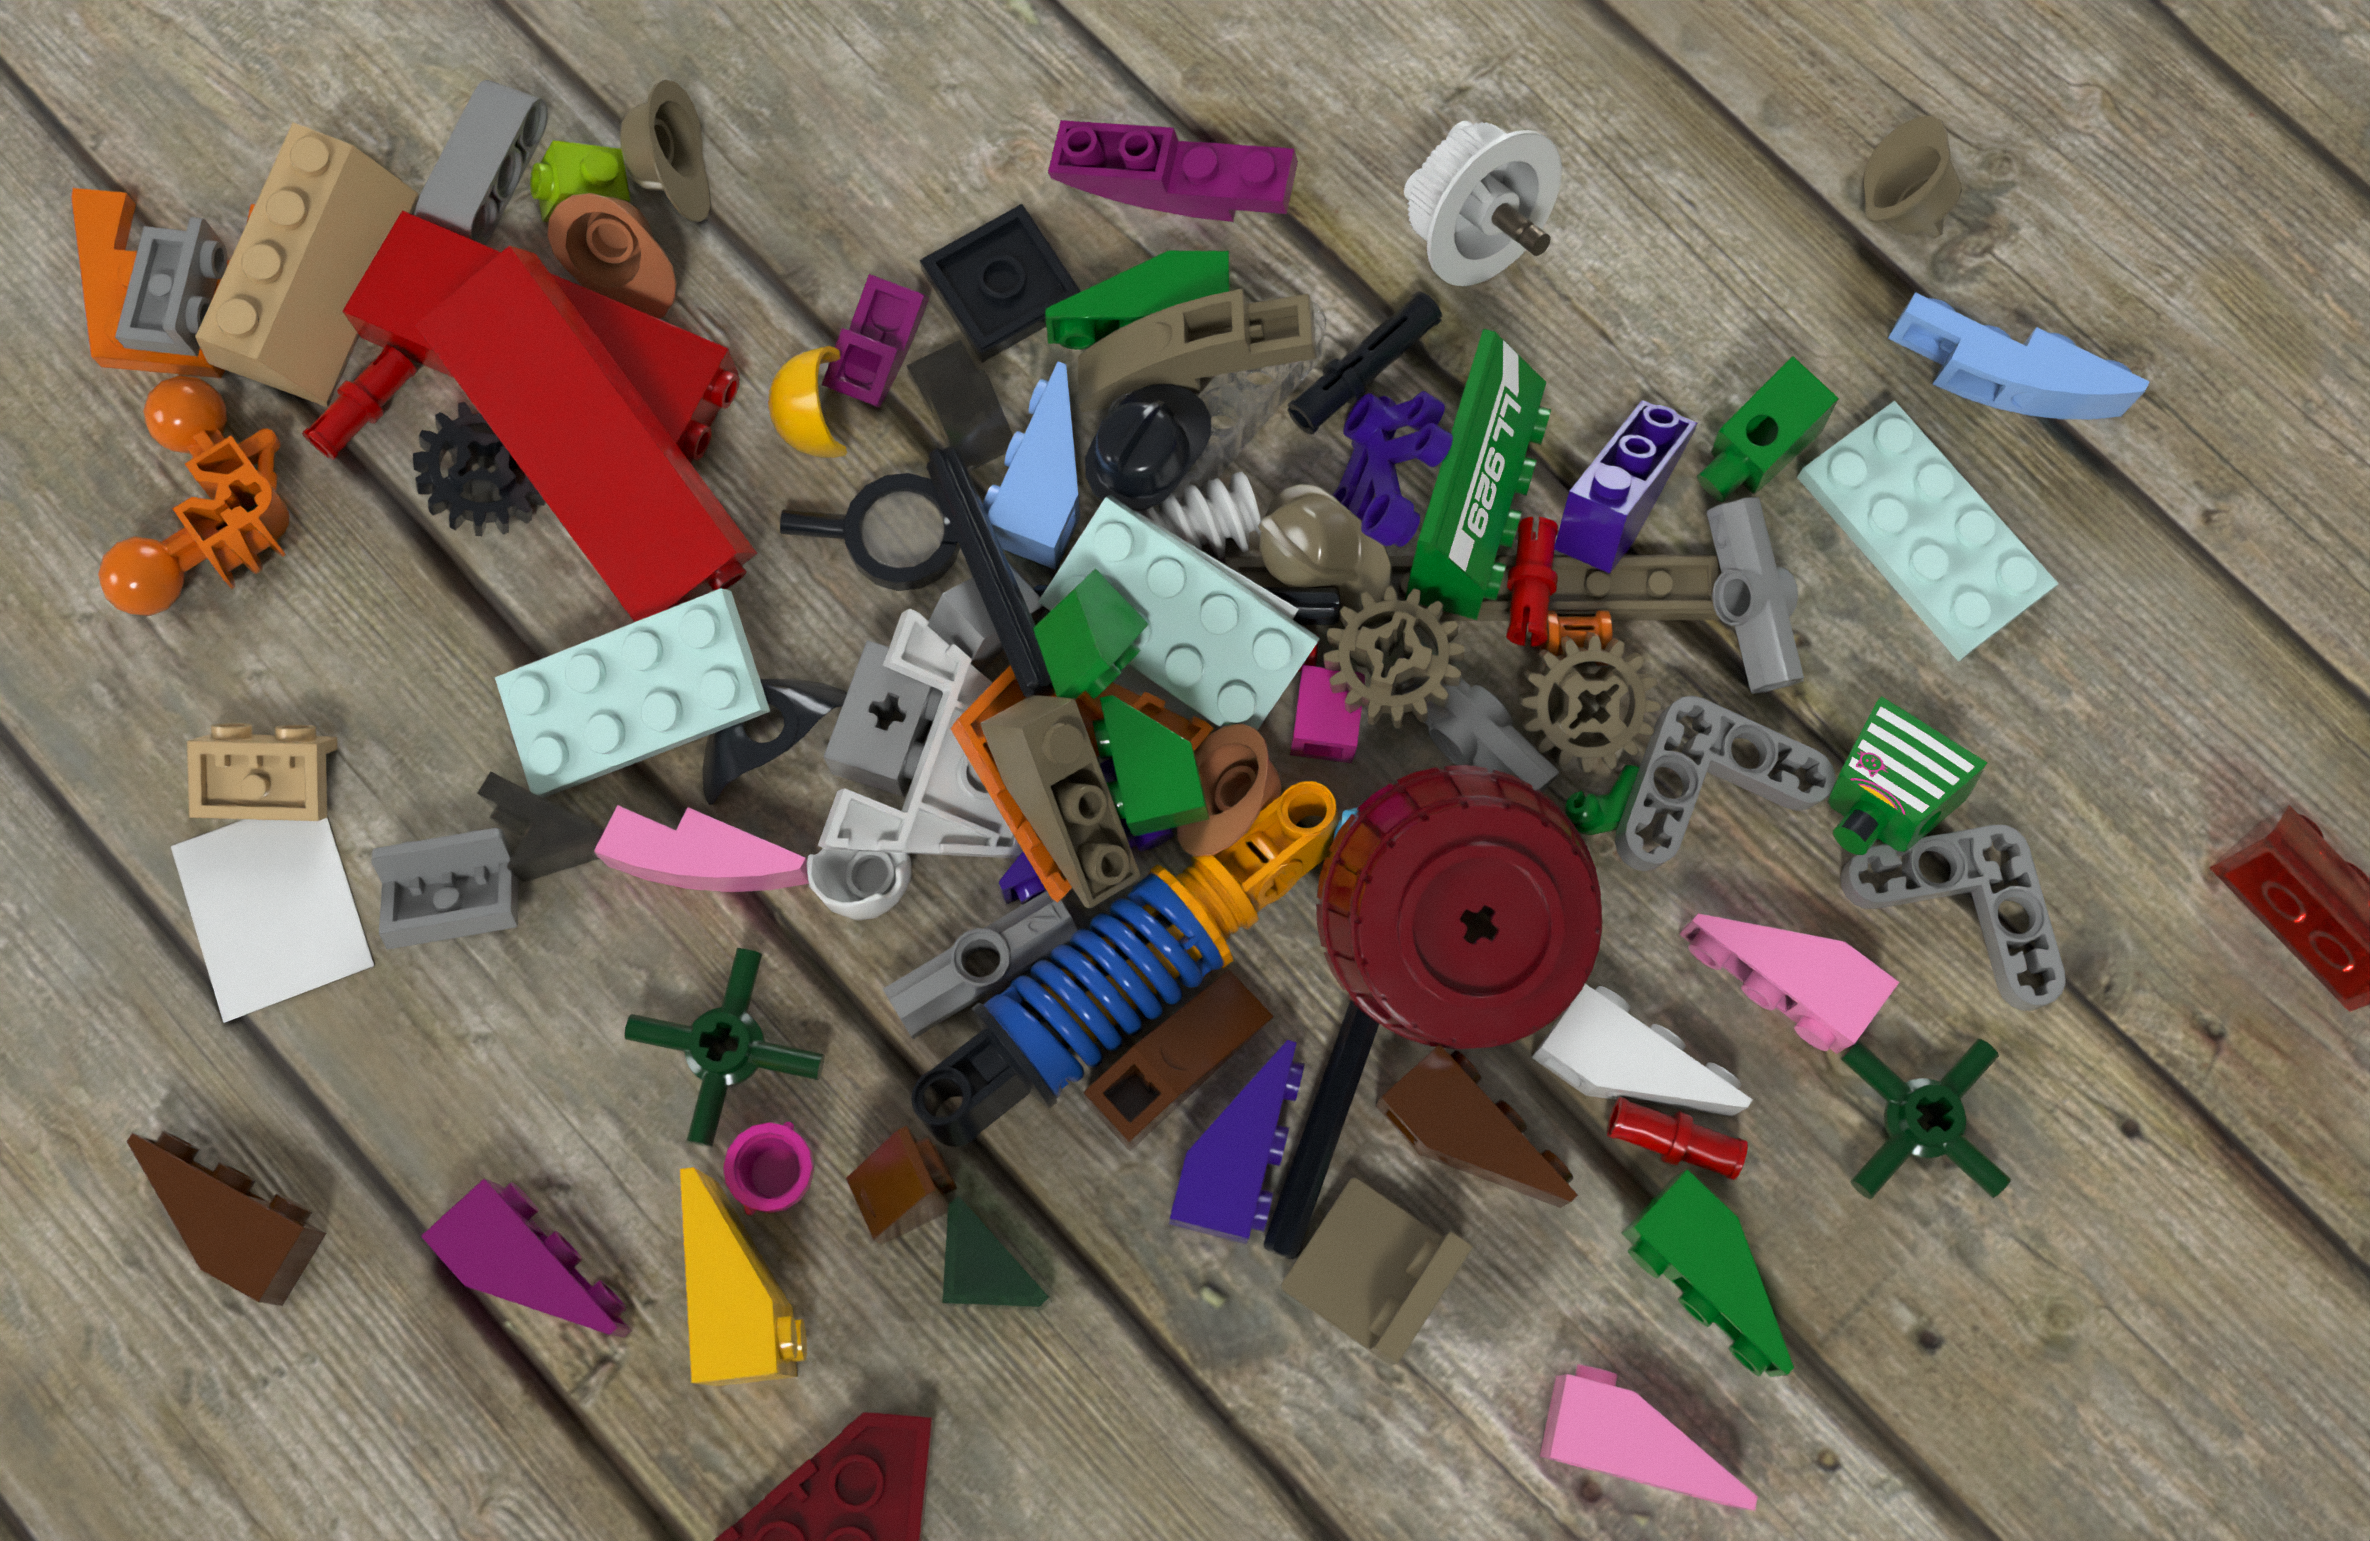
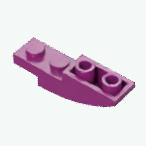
M1060 120L1048 174L1051 179L1076 189L1132 206L1200 219L1234 222L1236 210L1287 214L1298 160L1294 148L1179 141L1173 127Z

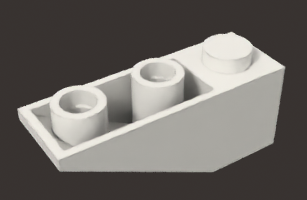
M1585 984L1570 1006L1561 1013L1531 1057L1586 1096L1614 1100L1622 1097L1628 1099L1629 1102L1725 1116L1736 1115L1748 1108L1753 1100L1738 1090L1741 1082L1732 1073L1717 1064L1708 1062L1704 1066L1683 1052L1686 1045L1677 1035L1657 1024H1652L1650 1028L1628 1013L1631 1007L1621 996L1603 986H1598L1594 990Z

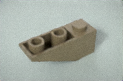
M1031 695L980 723L1003 784L1086 908L1091 909L1142 878L1075 699Z

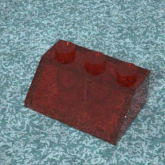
M2288 805L2261 820L2209 869L2321 984L2351 1012L2370 1005V880L2360 868L2346 862L2324 840L2322 831L2311 819L2298 814Z

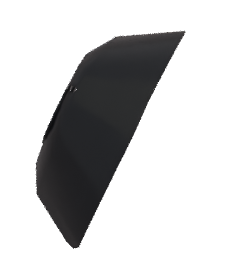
M760 679L767 703L777 707L784 717L782 732L772 741L759 743L751 740L746 735L742 722L710 734L706 742L702 768L703 791L708 804L713 805L726 784L740 775L770 762L793 747L822 717L832 709L843 706L847 692L824 683L807 680Z

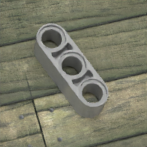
M483 80L479 83L420 194L416 207V216L486 246L543 136L548 114L546 102L539 97L491 80Z

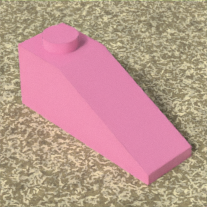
M1577 1365L1575 1376L1569 1374L1556 1376L1539 1457L1737 1509L1755 1511L1758 1496L1635 1391L1616 1387L1618 1374L1590 1366Z

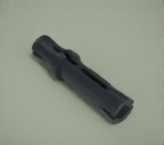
M1415 292L1410 300L1379 327L1375 328L1341 360L1337 358L1330 360L1323 367V376L1295 400L1287 404L1289 407L1287 411L1294 423L1305 433L1312 435L1346 403L1355 404L1364 396L1365 386L1396 361L1432 327L1437 326L1442 321L1440 319L1442 313L1435 301L1424 292Z

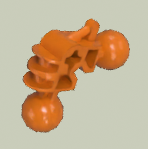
M178 375L161 381L148 393L143 413L151 437L161 446L173 452L191 454L193 459L186 462L185 466L211 499L190 497L172 508L185 527L162 542L134 536L117 542L103 555L98 576L105 598L115 608L129 614L151 616L166 611L181 596L185 581L184 573L206 559L210 561L226 584L233 589L235 588V581L231 571L243 564L254 574L259 573L263 570L258 554L263 550L271 547L280 556H286V553L276 541L285 533L289 525V511L277 493V474L274 472L275 453L279 450L281 443L274 431L268 428L259 430L239 444L232 435L225 438L223 434L228 417L223 398L210 384L195 377ZM252 505H258L254 510L247 511Z

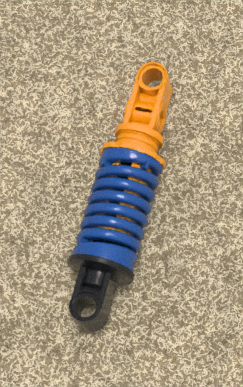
M1304 781L1296 783L1260 811L1259 816L1248 832L1231 847L1215 855L1192 856V866H1188L1183 870V873H1179L1176 876L1162 866L1155 865L1148 872V876L1132 887L1131 892L1127 894L1130 900L1125 898L1117 899L1110 905V915L1100 913L1091 919L1090 931L1079 929L1073 933L1070 938L1071 947L1066 944L1058 945L1051 951V962L1040 960L1031 967V978L1025 975L1019 976L1001 994L994 995L983 1005L980 1002L975 1005L971 1010L981 1031L936 1067L923 1074L916 1082L912 1091L911 1101L913 1109L932 1136L938 1142L947 1146L965 1145L973 1141L984 1129L1029 1094L1050 1109L1057 1103L1056 1099L1061 1095L1062 1089L1069 1084L1066 1079L1071 1082H1078L1084 1076V1068L1069 1052L1071 1048L1087 1066L1091 1068L1097 1067L1102 1063L1103 1054L1096 1046V1041L1100 1040L1104 1047L1111 1052L1117 1051L1122 1047L1123 1038L1115 1029L1116 1025L1119 1024L1127 1035H1137L1142 1031L1143 1023L1135 1013V1010L1139 1009L1149 1020H1156L1162 1014V1006L1154 996L1158 993L1168 1004H1176L1181 1000L1182 990L1174 979L1177 978L1187 987H1197L1202 983L1203 977L1211 970L1224 968L1231 963L1233 956L1226 942L1230 935L1235 934L1239 927L1244 929L1252 927L1259 921L1257 913L1261 909L1284 896L1300 878L1322 862L1326 856H1330L1331 851L1329 848L1334 841L1335 829L1340 821L1332 792L1317 782ZM1308 816L1324 818L1320 824L1312 828L1296 826L1301 819ZM952 1097H963L962 1103L956 1112L947 1117H936L939 1106L945 1100Z

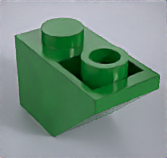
M1096 568L1033 628L1057 697L1076 699L1086 691L1092 699H1095L1122 673L1121 670L1141 651L1133 641L1149 625Z
M1114 695L1101 697L1100 702L1104 718L1093 720L1095 738L1101 759L1113 757L1117 780L1107 782L1106 784L1119 819H1126L1133 837L1208 820L1209 814L1191 742Z

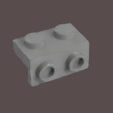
M190 217L186 231L144 226L115 338L124 348L198 356L200 346L195 336L212 301L217 279L223 277L227 268L226 246L204 218Z
M502 829L475 830L462 834L379 847L372 850L371 863L382 882L379 935L387 950L518 927L519 867Z

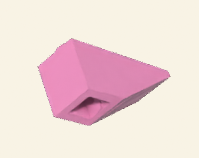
M1699 913L1679 933V935L1690 942L1688 948L1699 961L1715 970H1721L1723 967L1743 982L1741 989L1749 999L1767 1010L1772 1011L1777 1008L1797 1023L1794 1029L1803 1040L1822 1051H1828L1830 1048L1837 1054L1855 1044L1900 983L1844 941Z

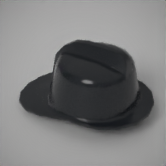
M1152 384L1132 392L1116 409H1113L1102 420L1098 432L1093 438L1085 456V476L1092 492L1102 501L1105 497L1112 495L1134 511L1147 510L1164 502L1178 487L1184 476L1203 453L1211 437V415L1204 401L1192 391L1173 384Z

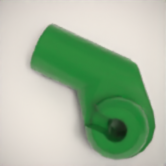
M1629 764L1624 765L1608 794L1594 795L1591 793L1585 797L1583 791H1578L1567 799L1564 807L1565 814L1579 833L1594 835L1617 830L1639 767Z

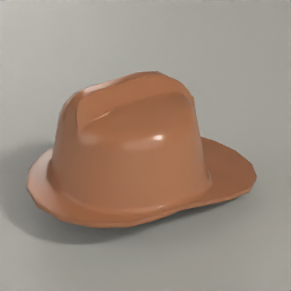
M592 193L572 195L556 206L549 218L548 239L555 257L582 287L658 319L664 317L674 303L676 279L671 262L662 248L653 239L650 224L642 212L628 201Z
M1241 723L1224 726L1213 732L1194 751L1209 819L1177 827L1178 842L1186 853L1194 856L1215 855L1231 847L1248 832L1259 816L1260 811L1281 796L1282 787L1279 773L1269 761L1266 740L1255 728Z

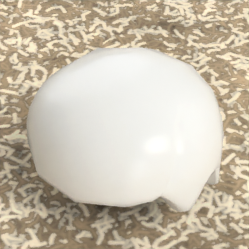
M822 848L818 854H810L806 862L809 887L832 912L855 920L873 919L889 911L905 893L912 876V862L909 853L830 850Z

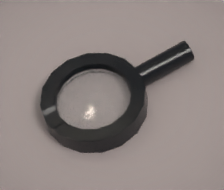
M911 473L885 475L865 485L850 502L846 515L783 509L780 516L781 534L845 539L847 551L858 572L875 585L895 591L921 589L941 579L956 562L960 550V545L932 480Z

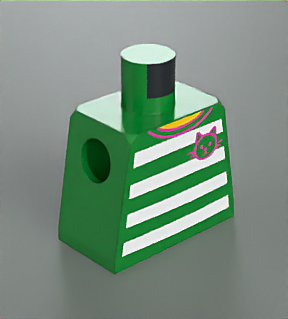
M1881 696L1873 707L1844 763L1828 799L1830 807L1844 816L1833 830V836L1842 848L1855 855L1866 854L1877 839L1896 851H1908L1968 799L1988 762Z

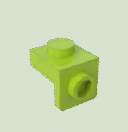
M553 140L541 162L533 165L530 175L531 195L533 199L539 200L542 221L549 222V218L556 206L572 195L592 193L630 202L621 148Z

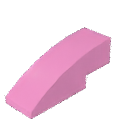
M617 805L594 850L595 854L610 868L647 881L685 889L745 892L775 890L809 884L807 859L689 807H687L677 829L674 830Z

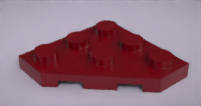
M863 1412L845 1427L837 1437L811 1459L804 1462L769 1492L760 1503L713 1541H922L934 1418Z

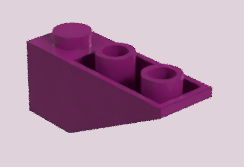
M484 1178L421 1235L425 1242L466 1287L608 1335L625 1338L632 1331L619 1317L627 1310L622 1300L603 1281L598 1280L592 1286L575 1268L583 1260L581 1255L559 1232L554 1231L548 1237L531 1219L539 1211L537 1206L513 1182H510L504 1188L502 1185Z

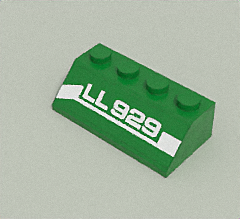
M1483 328L1451 431L1453 436L1452 446L1442 461L1418 538L1405 600H1407L1408 595L1413 589L1420 590V605L1429 607L1434 602L1439 601L1443 604V611L1473 620L1478 619L1483 598L1494 601L1497 599L1506 564L1495 561L1499 545L1512 547L1522 513L1521 511L1510 509L1514 493L1527 496L1537 461L1525 457L1529 442L1542 444L1552 410L1540 406L1547 382L1495 331Z

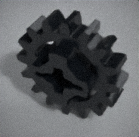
M465 402L458 403V418L453 421L441 412L435 415L437 434L426 430L420 432V447L424 451L413 453V468L415 471L422 473L415 478L418 494L421 495L432 494L428 499V509L432 515L442 513L446 509L450 511L449 527L451 529H458L465 520L473 522L475 535L483 536L486 523L495 522L500 532L507 534L509 533L510 517L515 515L526 524L532 520V509L529 502L543 506L546 504L527 476H525L521 485L516 482V475L512 471L518 468V464L480 413L472 414ZM448 451L452 456L454 465L448 469V476L443 479L440 466L445 453ZM478 464L480 468L473 471L472 466ZM494 465L495 471L490 473L487 469Z

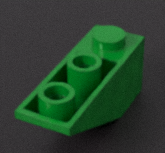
M1166 251L1046 308L1048 344H1060L1065 348L1075 350L1087 349L1116 330L1147 315L1184 302L1229 292V251Z
M1688 1169L1675 1175L1621 1233L1633 1244L1628 1249V1253L1648 1274L1657 1279L1664 1274L1683 1292L1678 1301L1693 1318L1706 1327H1710L1714 1322L1733 1341L1728 1347L1729 1351L1750 1372L1757 1376H1761L1764 1371L1770 1377L1788 1375L1794 1366L1739 1218Z

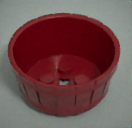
M1470 765L1444 766V769L1441 770L1438 767L1416 771L1397 779L1398 783L1394 785L1389 783L1357 808L1358 812L1355 816L1351 814L1329 848L1331 851L1330 856H1326L1319 876L1317 898L1320 900L1319 904H1316L1317 928L1321 946L1326 949V952L1323 953L1332 974L1342 990L1348 991L1349 994L1347 996L1363 1013L1375 1022L1380 1023L1384 1028L1408 1040L1424 1045L1437 1047L1440 1044L1443 1048L1447 1049L1485 1048L1512 1043L1534 1034L1553 1022L1574 1001L1589 978L1599 952L1602 934L1601 891L1596 867L1586 843L1574 824L1554 801L1538 789L1534 790L1532 785L1523 780L1494 769L1492 772H1489L1485 767ZM1484 905L1495 911L1491 916L1490 922L1498 928L1496 935L1491 940L1480 936L1474 944L1467 942L1463 938L1467 932V926L1460 921L1462 914L1467 909L1478 913Z

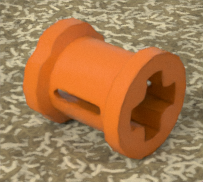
M1548 610L1547 641L1540 645V649H1545L1557 657L1563 653L1561 647L1562 637H1570L1580 648L1584 647L1587 632L1597 634L1600 638L1601 649H1605L1612 640V621L1609 611L1597 610L1595 616H1558L1554 610ZM1594 661L1595 664H1596V666H1608V665H1609V664H1606V663H1603V662H1596V661Z

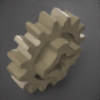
M1387 586L1384 601L1378 603L1366 591L1361 594L1362 610L1359 613L1345 606L1340 610V620L1345 630L1339 628L1328 629V643L1334 648L1339 649L1324 654L1325 669L1339 671L1329 679L1330 689L1332 693L1349 691L1345 699V710L1349 713L1359 709L1362 705L1368 707V724L1374 726L1380 719L1381 714L1387 713L1391 714L1394 728H1401L1404 713L1411 711L1423 723L1427 721V703L1429 701L1443 708L1448 704L1449 695L1443 684L1459 686L1461 682L1462 672L1456 667L1449 665L1464 660V645L1449 643L1458 635L1459 626L1456 620L1447 621L1442 624L1439 623L1443 614V604L1439 601L1434 602L1426 609L1420 606V590L1413 589L1406 601L1397 600L1394 587ZM1386 620H1392L1391 622L1383 626H1380L1374 630L1369 628L1370 626ZM1418 627L1424 630L1431 638L1437 655L1432 654L1433 649L1421 645L1417 637ZM1403 637L1404 658H1398L1394 667H1390L1385 678L1384 656H1390L1393 649L1398 647L1400 639ZM1350 659L1356 660V665L1367 668L1371 676L1369 688L1356 676ZM1413 684L1421 686L1410 693L1396 695V692Z
M1587 632L1584 647L1580 648L1570 637H1562V654L1556 657L1551 652L1542 649L1539 655L1546 665L1544 670L1538 672L1526 669L1524 676L1535 685L1534 692H1527L1518 696V701L1521 705L1534 710L1533 714L1528 715L1521 721L1526 731L1542 730L1534 745L1541 753L1557 746L1554 761L1563 768L1571 761L1573 756H1577L1579 768L1586 773L1591 772L1594 758L1598 757L1610 769L1616 768V751L1623 748L1627 753L1636 756L1639 750L1632 740L1636 733L1652 736L1655 731L1643 718L1645 713L1660 710L1661 704L1658 701L1645 696V691L1658 684L1657 679L1652 674L1638 675L1636 673L1645 662V659L1639 653L1634 652L1621 659L1625 643L1613 637L1605 649H1601L1600 638L1594 632ZM1588 661L1609 664L1607 668L1603 666L1596 673H1578L1572 667ZM1556 683L1559 687L1558 707L1550 714L1552 716L1550 718L1548 699L1551 688ZM1585 690L1593 695H1597L1595 700L1600 707L1592 715L1582 709V703L1578 699L1579 695ZM1629 691V708L1624 721L1619 718L1620 698ZM1582 732H1600L1605 736L1602 740L1590 743L1569 740L1571 737L1576 739Z

